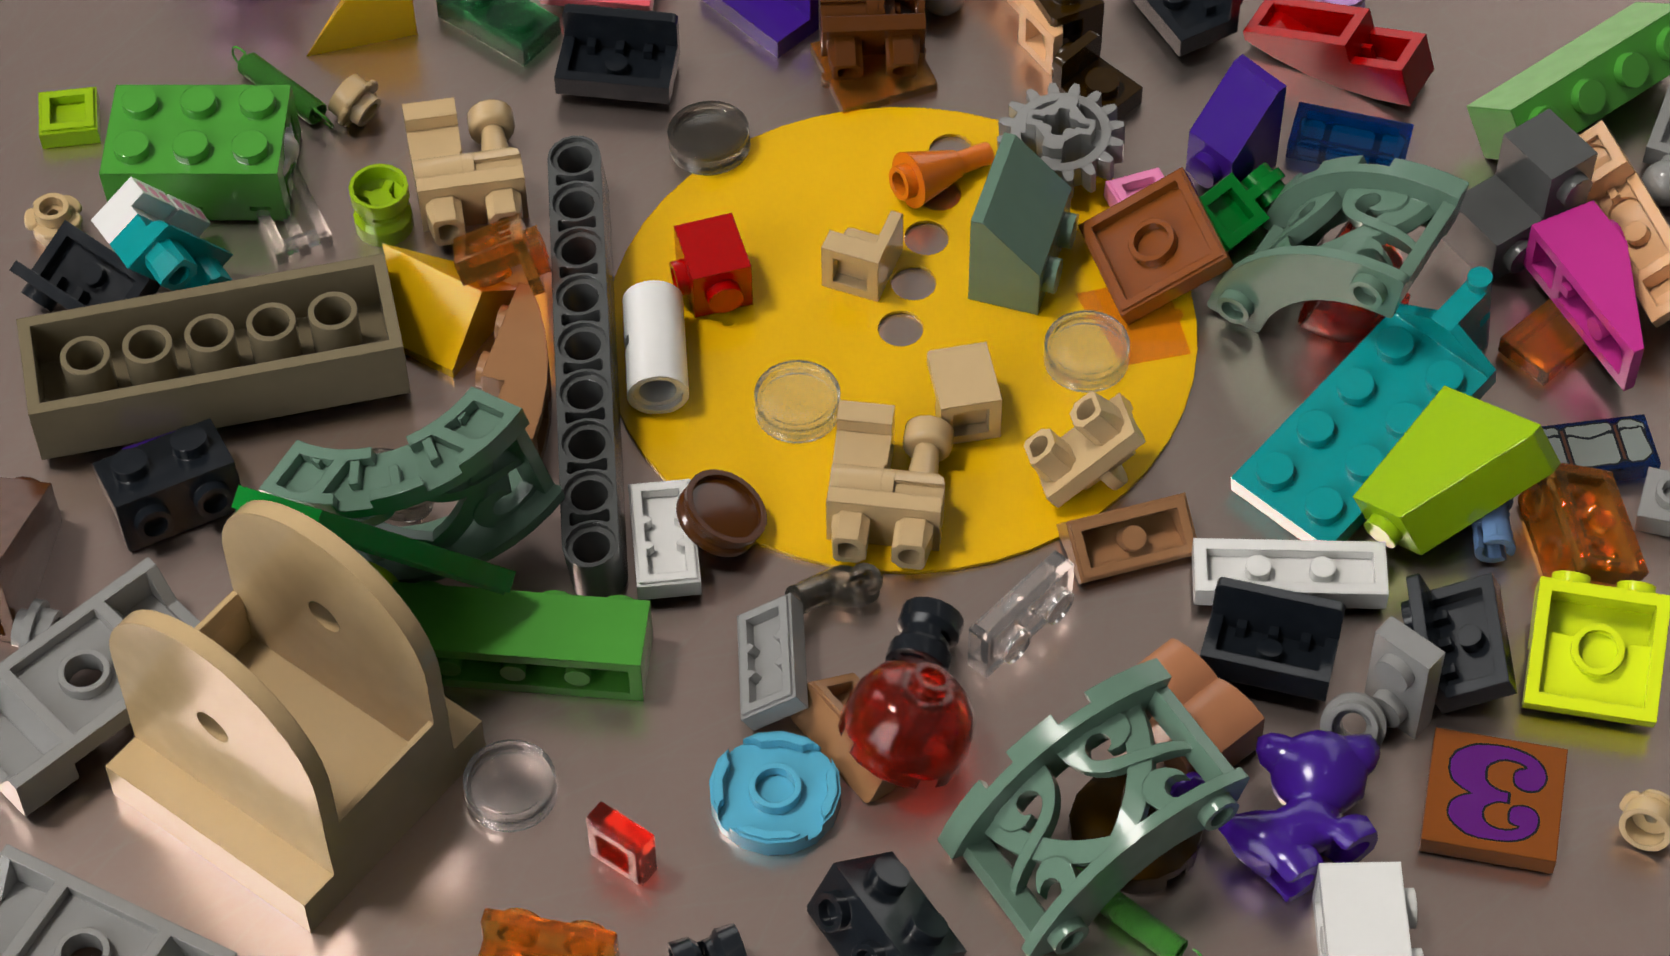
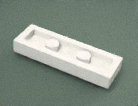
M1193 538V605H1213L1217 581L1220 577H1227L1341 601L1346 605V608H1387L1389 584L1386 542Z

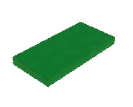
M238 485L231 507L236 509L235 512L242 505L253 500H266L283 504L322 524L355 550L498 594L510 593L516 571L318 508Z

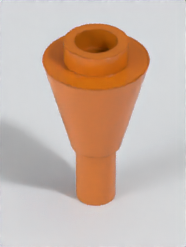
M982 142L959 151L898 152L894 156L892 168L889 171L890 186L899 200L905 201L911 208L918 209L962 178L965 173L991 165L994 160V153L987 142Z

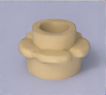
M352 74L336 89L329 101L328 110L338 117L337 123L340 126L347 128L354 122L357 126L362 127L374 117L381 105V99L376 96V91L378 90L377 81L371 79L367 82L358 74Z
M47 193L38 197L33 202V208L26 210L24 223L28 230L33 231L35 239L40 244L48 246L65 220L81 230L83 218L80 212L82 211V206L71 195Z
M1647 789L1642 793L1639 791L1627 793L1619 805L1623 811L1619 820V830L1624 839L1632 846L1644 851H1659L1667 847L1670 843V796L1654 789Z

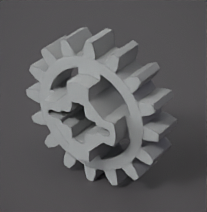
M1049 83L1048 94L1040 96L1038 92L1031 88L1026 91L1027 104L1024 105L1020 102L1011 101L1008 104L1009 117L999 119L997 148L1004 132L1017 135L1072 187L1071 198L1074 196V187L1082 185L1090 193L1096 191V177L1099 176L1103 179L1111 180L1114 177V164L1123 162L1125 125L1124 121H1117V106L1110 104L1102 107V93L1097 90L1087 97L1081 96L1080 84L1074 83L1068 93H1060L1056 83Z

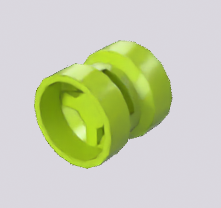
M380 163L368 165L358 170L351 178L348 187L352 208L354 209L353 217L357 235L363 242L376 247H383L382 243L394 246L404 241L411 234L414 226L406 175L399 168Z

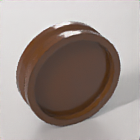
M705 470L695 475L678 497L676 504L677 518L685 534L697 546L717 556L735 557L746 553L764 532L767 524L766 508L756 490L739 476L723 470Z

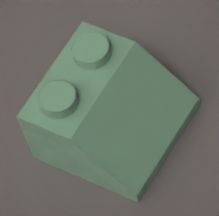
M1004 132L971 219L968 299L1038 315L1045 293L1055 294L1058 289L1063 269V259L1058 257L1061 248L1071 249L1079 223V214L1070 212L1072 187L1015 134Z

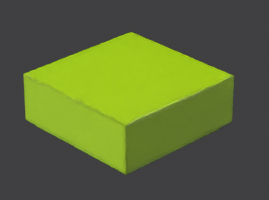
M96 86L38 92L39 138L42 149L101 143L100 99Z

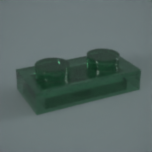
M436 0L438 17L524 67L561 34L560 18L530 0Z

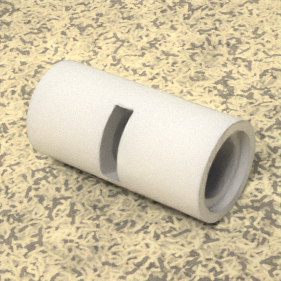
M660 280L643 281L631 286L624 293L622 299L624 343L626 348L627 399L634 409L643 413H670L684 406L689 398L683 295L679 288L671 283Z

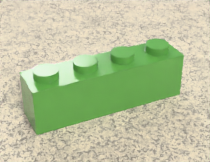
M1635 2L1467 105L1466 107L1484 158L1498 160L1503 135L1547 109H1551L1573 131L1578 133L1670 75V3Z
M393 581L392 587L410 608L435 651L443 686L644 701L653 642L650 600H637L625 595H611L608 597L571 595L560 590H548L543 593L510 590V593L505 592L502 595L482 588L448 586L434 581H419L416 583Z

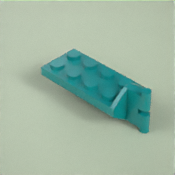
M1482 266L1472 268L1468 272L1467 280L1439 310L1400 303L1392 318L1385 317L1231 477V490L1300 540L1347 541L1366 521L1353 498L1354 494L1445 385L1480 400L1496 383L1497 369L1482 353L1489 344L1493 281L1491 271Z

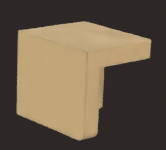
M891 210L879 235L855 228H847L844 234L829 230L821 247L822 286L878 302L903 251V214Z
M987 342L928 351L927 366L936 397L935 416L946 420L953 427V444L1001 437L1002 396Z

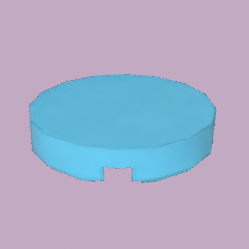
M786 731L758 732L744 738L743 745L734 748L730 753L728 749L718 758L709 779L711 814L722 834L740 848L766 856L794 854L816 844L834 826L841 807L840 775L832 758L830 762L829 758L821 752V747L808 737Z

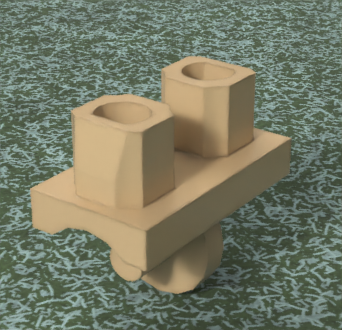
M1093 391L1088 392L1074 403L1069 413L1074 425L1070 431L1060 437L1050 428H1041L1025 441L1024 448L1029 462L1038 473L1046 499L1057 508L1083 489H1090L1100 480L1113 490H1118L1127 483V474L1121 464L1135 455V450L1146 441L1133 418L1131 402L1120 392L1110 400Z

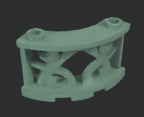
M1363 155L1339 157L1323 161L1317 170L1305 175L1300 172L1285 185L1266 213L1270 219L1261 226L1269 230L1253 255L1239 261L1224 274L1211 293L1207 306L1218 312L1227 321L1241 324L1254 332H1260L1267 319L1279 309L1293 303L1310 300L1348 303L1376 312L1387 318H1392L1443 236L1447 235L1456 221L1469 182L1442 170L1395 158L1390 166L1367 164ZM1348 221L1354 226V230L1319 246L1325 234L1336 226ZM1419 226L1425 227L1426 229L1417 242L1407 235V233ZM1389 244L1409 254L1400 269L1393 267V263L1382 245Z
M473 386L455 405L435 421L406 436L408 445L391 451L376 454L372 447L331 449L296 440L258 489L260 492L318 508L485 562L510 549L533 532L565 499L561 486L553 482L525 429L530 422L523 409ZM459 500L448 516L434 521L403 527L385 523L396 511L425 501L445 503ZM356 550L367 561L387 569L399 582L416 583L419 581L446 579V577Z
M1157 658L1124 670L1085 691L1084 694L1090 703L1058 724L1053 716L1049 715L1027 732L1006 751L1013 763L990 786L985 781L978 780L959 803L937 839L951 859L964 857L1025 939L1021 949L1027 956H1042L1053 951L1056 954H1064L1076 948L1087 937L1089 925L1103 907L1139 872L1168 850L1204 829L1213 831L1222 827L1234 817L1239 809L1237 801L1250 777L1241 767L1236 769L1232 767L1169 689L1168 684L1172 676ZM1151 716L1154 717L1172 741L1155 744L1149 721ZM1109 739L1111 745L1107 751L1113 756L1127 751V754L1107 760H1092L1091 750ZM1185 756L1205 783L1179 797H1172L1170 793L1171 787L1176 782L1191 781V779L1175 768L1162 767L1156 769V764ZM1068 767L1081 774L1096 778H1111L1127 774L1122 805L1110 836L1086 840L1050 839L1056 828L1061 810V794L1056 777ZM1037 796H1041L1042 809L1038 820L1032 814L1024 815L1023 812ZM1151 805L1157 811L1147 817ZM996 844L1018 856L1014 868ZM1037 863L1040 864L1036 873L1038 894L1047 900L1048 891L1053 884L1060 883L1062 889L1061 894L1047 910L1043 908L1027 887L1028 880ZM1076 867L1086 868L1079 874Z

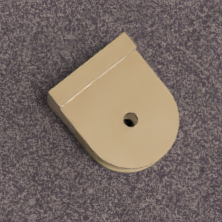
M253 500L242 505L226 521L222 530V545L233 591L195 628L170 615L158 611L140 609L127 615L111 632L109 639L111 658L135 737L105 768L114 795L312 933L486 750L482 720L445 697L441 671L435 651L410 608L388 581L348 543L314 519L283 504L266 500Z

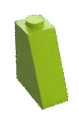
M1444 385L1354 494L1353 498L1367 520L1364 523L1366 531L1376 541L1386 542V547L1388 548L1400 545L1423 555L1554 473L1561 462L1541 424Z

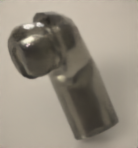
M865 562L856 564L854 567L848 565L832 566L786 588L785 595L792 593L803 603V615L824 605L863 608L878 599L883 585V575L876 566Z

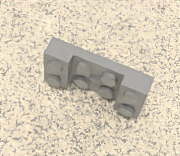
M149 557L0 662V791L25 817L79 778L75 766L76 762L131 723L109 649V639L113 629L131 612L140 609L153 610L170 615L194 628L200 623L177 600L159 568ZM91 669L103 672L99 680L92 685L76 687L69 684L72 676L80 670Z
M6 844L0 852V956H70L76 950L86 947L100 949L103 952L102 956H238L237 952L9 844Z

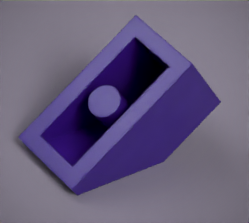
M1243 54L1234 60L1189 131L1185 170L1191 174L1198 184L1205 188L1211 189L1230 173H1233L1241 182L1264 162H1267L1271 168L1276 166L1287 86Z

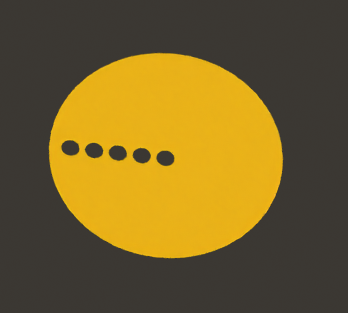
M916 107L856 109L815 116L780 126L750 138L716 156L689 175L670 192L640 227L628 246L614 277L620 415L628 433L643 457L664 481L692 479L702 471L717 469L733 473L749 483L761 497L767 512L765 530L754 543L758 546L809 563L834 569L873 574L914 575L958 571L993 564L1034 551L1060 539L1056 524L1105 512L1125 496L1151 469L1170 442L1184 414L1194 381L1198 347L1197 319L1191 291L1127 325L1121 317L1078 227L1072 248H1061L1058 257L1063 259V269L1058 289L1055 294L1045 293L1038 315L968 299L971 219L992 164L965 173L962 178L953 183L959 189L961 198L955 206L947 210H932L925 206L914 209L908 206L905 201L899 200L891 189L889 171L892 168L894 156L898 152L930 151L931 146L937 140L945 137L961 138L968 142L970 146L987 142L991 146L995 158L998 150L999 120L958 111ZM1097 176L1096 191L1092 193L1087 191L1082 185L1074 187L1070 212L1079 214L1078 225L1110 208L1103 196L1105 181L1109 180ZM891 210L903 214V251L878 302L822 286L821 247L829 230L844 234L847 228H855L879 235ZM732 213L752 267L753 305L736 308L728 313H714L695 318L688 297L684 295L689 398L684 406L670 413L647 414L634 409L627 399L623 295L631 286L643 281L660 280L673 284L669 263L676 260L675 225ZM933 224L942 228L947 233L949 240L946 247L940 252L922 255L910 250L904 238L908 230L916 225ZM905 269H922L933 276L936 287L926 298L920 300L904 299L898 296L892 288L891 283L894 276ZM908 314L915 317L921 323L923 333L911 345L894 346L885 342L880 337L878 327L890 315ZM987 342L1002 396L1001 437L953 444L950 455L939 462L938 474L944 477L945 482L944 519L941 528L940 550H931L926 565L922 570L899 568L895 563L891 562L892 546L868 544L866 559L859 563L836 561L833 558L831 540L827 539L826 499L833 463L839 400L895 405V443L891 469L908 471L912 458L909 457L903 448L905 425L916 416H935L936 397L927 366L928 351ZM1093 391L1107 400H1110L1120 392L1131 402L1133 418L1146 441L1135 450V455L1121 464L1127 474V483L1120 489L1113 490L1100 480L1090 489H1083L1057 508L1046 499L1038 473L1029 462L1024 448L1025 441L1041 428H1050L1060 437L1070 431L1074 425L1069 413L1074 403L1088 392Z

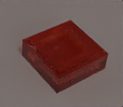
M600 801L586 817L590 854L637 885L641 884L643 886L657 870L654 834Z

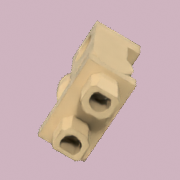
M454 97L402 104L407 144L423 232L431 231L433 239L438 246L458 244L466 238L465 226L484 223L489 224L490 234L498 238L519 235L522 230L523 218H529L521 154L518 148L509 147L507 142L514 134L515 129L513 110L510 105L501 100L488 99L474 104L467 113L468 131L471 138L478 144H481V151L462 154Z
M839 400L833 463L826 499L827 539L831 540L833 558L836 561L859 563L866 559L868 544L892 546L891 562L895 563L899 568L922 570L926 565L931 550H940L941 528L944 519L945 482L944 477L938 474L939 462L946 459L952 450L954 429L950 423L932 415H920L910 419L905 425L903 437L904 451L912 458L909 470L891 469L895 443V405Z

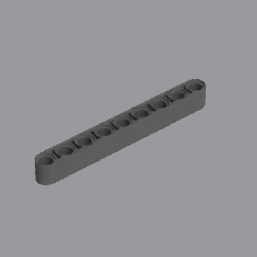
M569 136L556 142L549 150L547 158L559 486H561L565 494V499L560 503L561 540L574 592L577 595L608 597L620 595L626 587L628 580L609 189L598 144L585 136Z

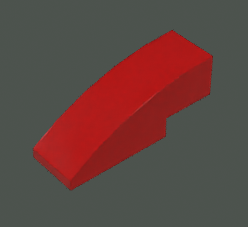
M1264 0L1243 30L1246 41L1273 58L1308 76L1340 89L1376 100L1411 106L1434 70L1426 33L1375 27L1370 8L1310 0Z

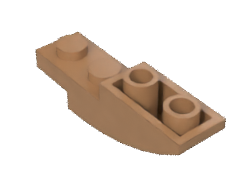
M518 282L510 305L503 304L499 308L494 327L495 341L491 351H483L479 357L475 373V384L477 387H481L484 392L523 409L530 422L525 429L543 460L547 447L552 412V387L546 331L540 307L531 286Z

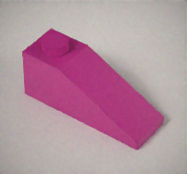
M1592 200L1531 225L1523 265L1621 389L1626 391L1635 385L1644 352L1628 243L1618 223L1608 219L1595 201Z

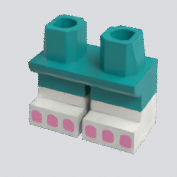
M130 177L91 219L128 269L157 281L164 288L175 291L232 280L223 268V265L233 254L200 238V235L211 225L201 209L170 194L166 195L165 192L138 179Z

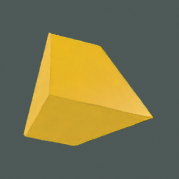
M340 0L306 57L418 35L413 0Z
M382 243L404 354L454 378L492 334L499 308L503 304L510 305L516 287L471 265Z

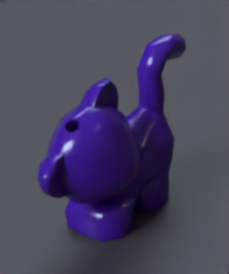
M1314 730L1294 737L1272 732L1258 737L1256 753L1259 762L1270 773L1272 792L1283 807L1275 810H1254L1236 813L1229 822L1218 828V830L1226 838L1235 856L1252 872L1270 883L1285 902H1292L1314 888L1318 864L1325 863L1321 855L1329 858L1333 863L1359 862L1375 848L1378 834L1367 816L1351 814L1342 817L1343 813L1356 806L1364 798L1367 776L1375 770L1380 759V746L1371 734L1342 736L1332 731ZM1192 771L1186 774L1191 781L1176 782L1171 787V796L1179 797L1205 783V781L1198 773Z

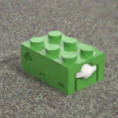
M116 85L99 170L107 202L130 177H133L165 192L166 195L170 194L201 209L208 220L288 221L290 211L289 200L292 198L301 138V127L292 86Z

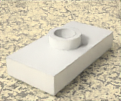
M691 479L628 484L638 600L702 594L698 547L683 531L676 513L678 497Z

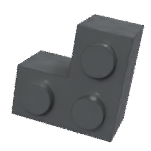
M1547 109L1503 135L1495 175L1466 191L1457 219L1447 235L1443 236L1442 240L1471 268L1478 266L1488 268L1493 275L1492 283L1510 272L1512 274L1521 272L1526 268L1523 262L1531 225L1586 203L1593 184L1591 180L1598 153L1551 109Z

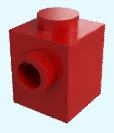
M728 213L675 225L676 260L669 263L673 285L679 288L682 295H687L694 317L697 318L714 313H728L736 308L753 305L752 267L733 214Z

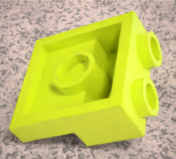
M1559 570L1552 572L1551 577L1540 576L1535 587L1527 647L1529 654L1521 708L1653 728L1657 723L1670 618V595L1656 593V586L1642 581L1622 580L1617 582L1616 587L1590 583L1591 577L1589 575L1575 571Z

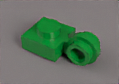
M1264 162L1241 182L1233 173H1230L1200 196L1227 253L1270 219L1264 210L1274 203L1285 187L1282 180L1286 176L1279 167L1273 170L1267 162Z

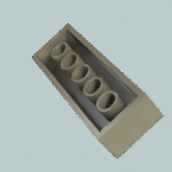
M384 253L16 319L28 416L42 460L142 442L211 418L216 428L411 393L404 348Z

